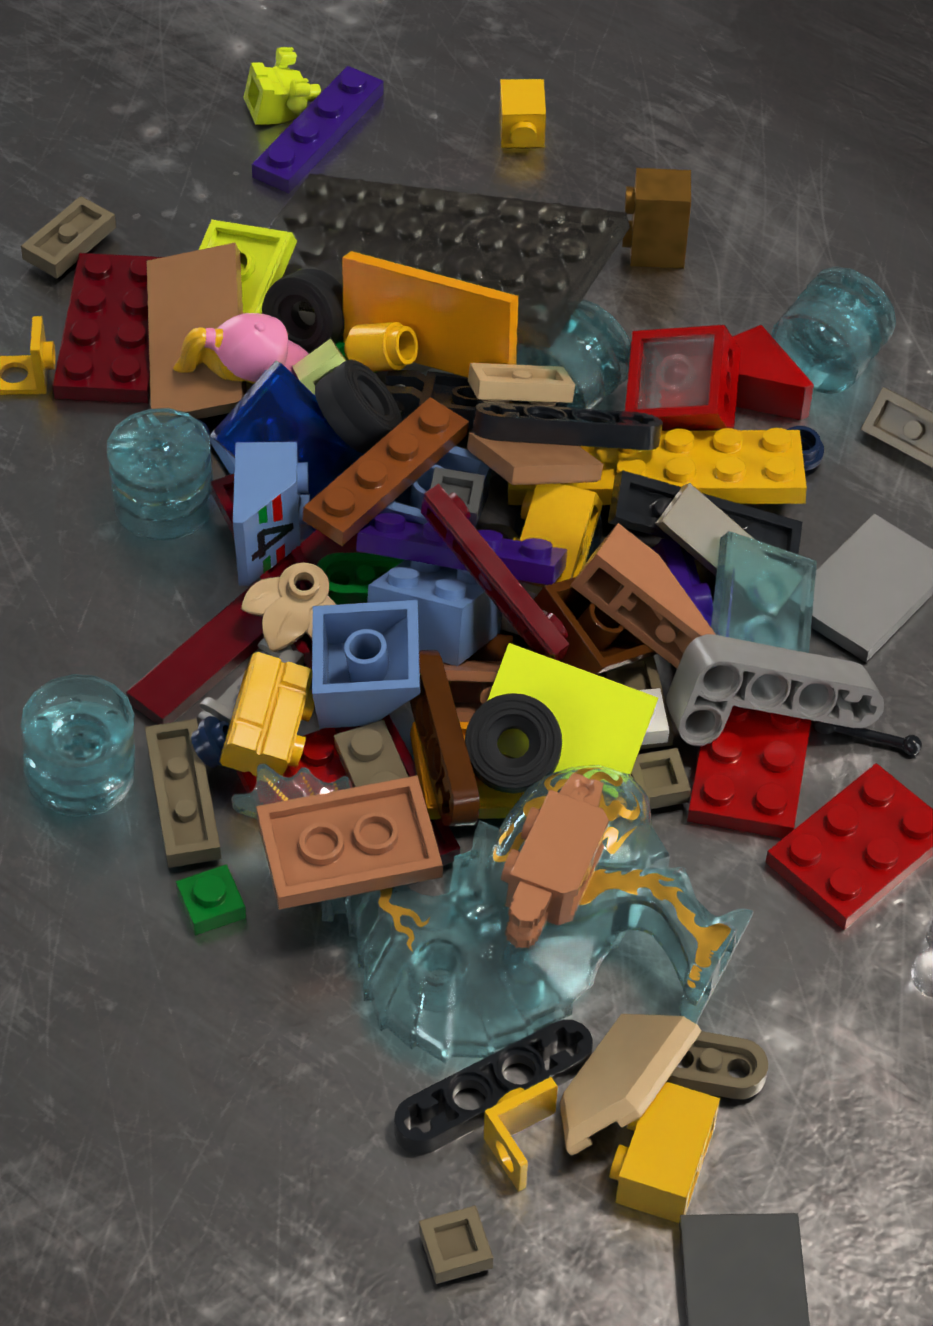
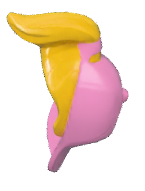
M243 313L230 318L219 325L217 329L203 327L192 329L184 339L181 357L173 369L179 373H190L199 364L204 363L211 371L225 380L248 381L254 384L265 370H269L300 382L292 366L309 353L301 346L288 340V333L284 324L276 317L261 313Z

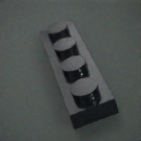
M622 470L614 478L608 523L614 525L619 523L625 528L674 541L655 523L682 487ZM702 493L791 571L797 568L803 522Z

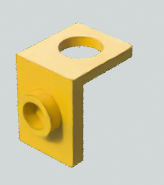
M42 316L32 317L31 355L0 356V395L47 394L48 370H55L56 355L54 341H46ZM13 367L23 368L28 372L27 377L17 383L6 382L1 378V375L5 370Z
M552 1077L526 1090L524 1088L511 1090L502 1096L495 1106L484 1112V1140L518 1192L527 1186L528 1161L513 1140L512 1135L556 1112L558 1086Z

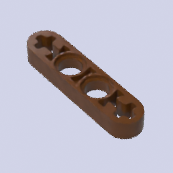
M419 650L420 694L409 700L440 818L445 826L475 825L480 808L479 791L444 664L437 650Z

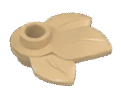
M301 562L286 568L280 577L261 579L252 585L244 597L241 609L248 614L263 616L262 628L265 641L270 651L277 652L302 638L305 633L312 640L313 606L336 604L328 596L329 580L326 573L317 565ZM300 580H307L313 584V587L302 591L296 588L295 583Z

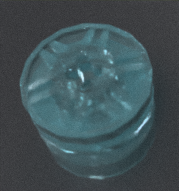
M842 267L828 268L819 272L810 281L807 288L800 293L797 300L784 312L774 324L771 336L814 384V391L826 394L845 392L857 381L869 366L870 360L881 351L882 346L892 337L896 325L894 307L886 293L871 278L853 269Z
M572 299L559 307L550 317L542 322L541 327L535 329L517 344L516 365L564 367L575 383L573 403H567V407L595 409L601 404L602 399L613 393L620 384L628 379L631 342L626 331L617 320L599 305L584 299Z
M170 408L147 409L135 413L115 426L107 440V460L109 475L112 480L114 511L121 524L135 535L151 540H175L192 534L203 526L215 508V500L211 494L210 481L214 480L210 436L203 424L188 413Z
M76 674L52 679L33 692L23 707L21 721L22 746L24 749L23 762L25 764L24 776L30 793L45 808L64 816L87 817L105 812L123 800L134 782L135 714L128 697L111 682L96 676Z

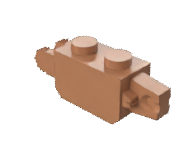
M572 773L560 792L549 790L541 809L534 807L530 809L521 833V839L526 841L521 851L514 849L510 851L501 875V881L508 883L505 906L509 907L508 916L510 917L506 925L505 936H507L506 941H509L515 948L529 949L531 945L535 946V942H538V937L541 935L546 922L561 925L573 921L604 850L603 838L609 823L604 810L599 807L604 783L595 779H588L581 774Z

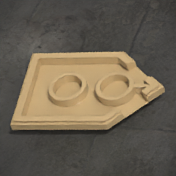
M621 1014L562 1095L560 1110L568 1153L570 1155L577 1154L591 1146L592 1140L589 1136L614 1122H617L620 1127H624L642 1117L700 1035L702 1030L699 1026L684 1016Z

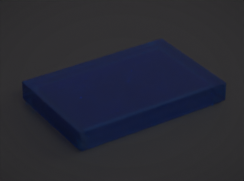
M275 361L210 435L234 458L236 442H297L298 463L308 462V493H300V495H310V501L364 455V453H360L347 445L335 433L323 416L316 396L278 361ZM306 525V526H308L312 531H316V529L313 528L312 526Z

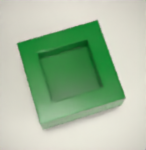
M227 864L176 881L177 894L195 936L246 918L245 904Z

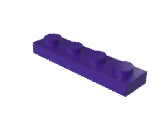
M347 66L251 164L252 178L290 193L384 94V81Z
M381 513L357 533L356 551L468 571L429 522L425 524L405 521L402 515ZM477 530L517 580L550 585L554 584L566 569L567 549L552 547V543L547 540L530 538L517 541L503 538V535L497 531Z

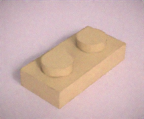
M470 363L468 382L477 399H481L483 402L509 404L510 400L528 401L538 406H555L557 402L573 403L575 383L562 366Z

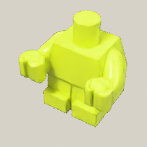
M280 47L276 49V63L273 68L265 67L263 62H255L250 65L243 98L250 110L255 125L282 124L296 119L306 109L307 102H312L321 93L319 84L307 83L309 80L303 78L300 71L289 68L288 65H294L297 58L296 52H293V47Z

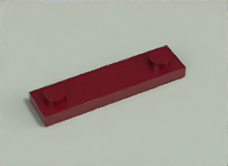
M439 483L425 492L421 507L422 515L532 651L557 661L562 660L569 647V643L566 640L568 638L566 628L553 613L549 612L545 615L468 520L471 515L462 499L454 492L448 495Z

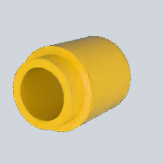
M399 322L361 324L354 326L350 330L345 341L344 351L347 360L359 361L373 372L401 370L406 365H410L415 361L418 353V341L413 329L403 326Z

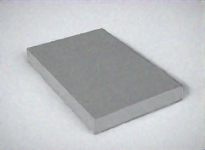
M873 514L786 599L785 611L864 662H867L933 595V549L878 515Z

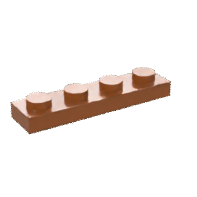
M430 397L303 507V521L343 546L468 435L469 421Z

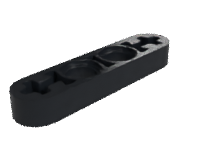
M485 402L475 406L472 432L479 437L497 441L652 450L659 447L663 422L658 417L639 412Z
M563 1019L554 1022L406 1098L395 1111L394 1130L397 1143L405 1151L412 1154L424 1155L434 1152L483 1126L485 1110L495 1106L499 1099L516 1088H524L526 1090L549 1077L553 1078L557 1086L575 1078L592 1054L593 1038L590 1031L582 1023L575 1020ZM563 1041L568 1047L577 1044L576 1055L571 1056L566 1050L557 1053L558 1042ZM550 1058L549 1070H546L544 1061ZM523 1063L528 1065L535 1075L528 1083L514 1084L504 1077L503 1071L511 1064ZM474 1088L485 1096L486 1101L477 1109L465 1110L459 1107L453 1098L460 1090ZM442 1102L445 1111L439 1114V1103ZM418 1117L422 1123L430 1121V1131L423 1133L418 1127L410 1129V1119Z

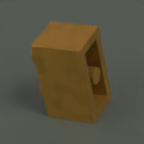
M636 168L635 187L626 186L625 214H632V220H623L622 247L630 248V266L685 267L691 209V170Z

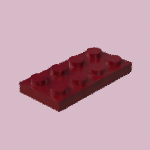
M79 253L53 381L55 399L149 403L150 361L147 261L162 257Z

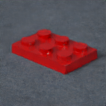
M733 706L719 737L711 743L700 746L687 822L778 838L787 836L795 827L811 720Z
M875 763L767 851L765 863L845 930L933 856V809L880 765Z

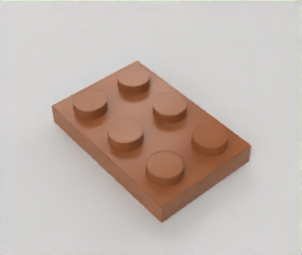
M418 775L256 806L257 820L279 910L443 877V864Z

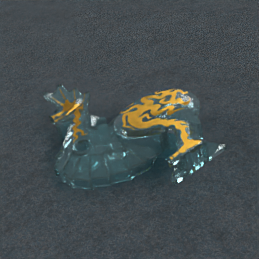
M263 763L257 767L255 789L248 794H234L232 796V806L236 812L257 819L256 806L352 788V784L346 776L332 783L323 782L316 778L306 767H302L291 778L283 777ZM601 765L570 767L545 776L524 792L507 814L500 829L479 820L474 834L472 850L454 856L451 892L439 896L422 895L410 889L407 885H401L321 901L322 921L333 922L335 914H345L349 936L357 937L358 967L365 969L364 1001H372L380 1031L388 1028L411 1050L418 1046L445 1064L451 1057L486 1058L493 1054L494 1050L505 1048L554 1022L572 1015L573 1002L594 984V978L600 964L613 948H618L627 930H640L648 933L656 939L666 952L683 988L679 1015L697 1024L753 916V911L749 909H736L721 916L711 914L696 899L686 869L684 867L668 868L670 855L652 827L650 798L643 787L630 774ZM572 773L581 774L588 779H595L604 783L599 807L604 810L609 819L608 828L603 838L604 850L573 921L561 925L546 922L541 935L538 937V942H535V946L531 945L529 949L515 948L509 941H506L507 936H505L506 925L510 917L508 916L509 907L505 906L508 883L501 881V875L510 851L512 849L521 851L526 841L521 839V833L530 809L532 807L541 809L549 790L560 792ZM435 970H444L449 973L446 975L437 976L431 974L430 972Z

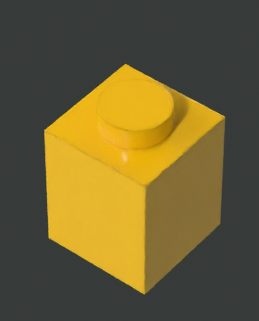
M500 79L499 116L501 148L545 147L546 105L544 79Z

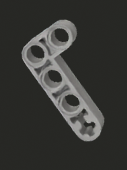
M713 634L702 635L689 643L684 651L666 698L668 711L681 738L691 745H705L718 738L725 727L733 706L850 728H864L879 719L885 705L883 697L868 671L859 663Z

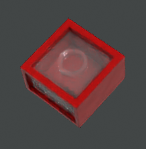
M725 325L632 331L625 411L646 413L658 417L663 422L662 431H670L677 428L689 431L734 429L741 349Z

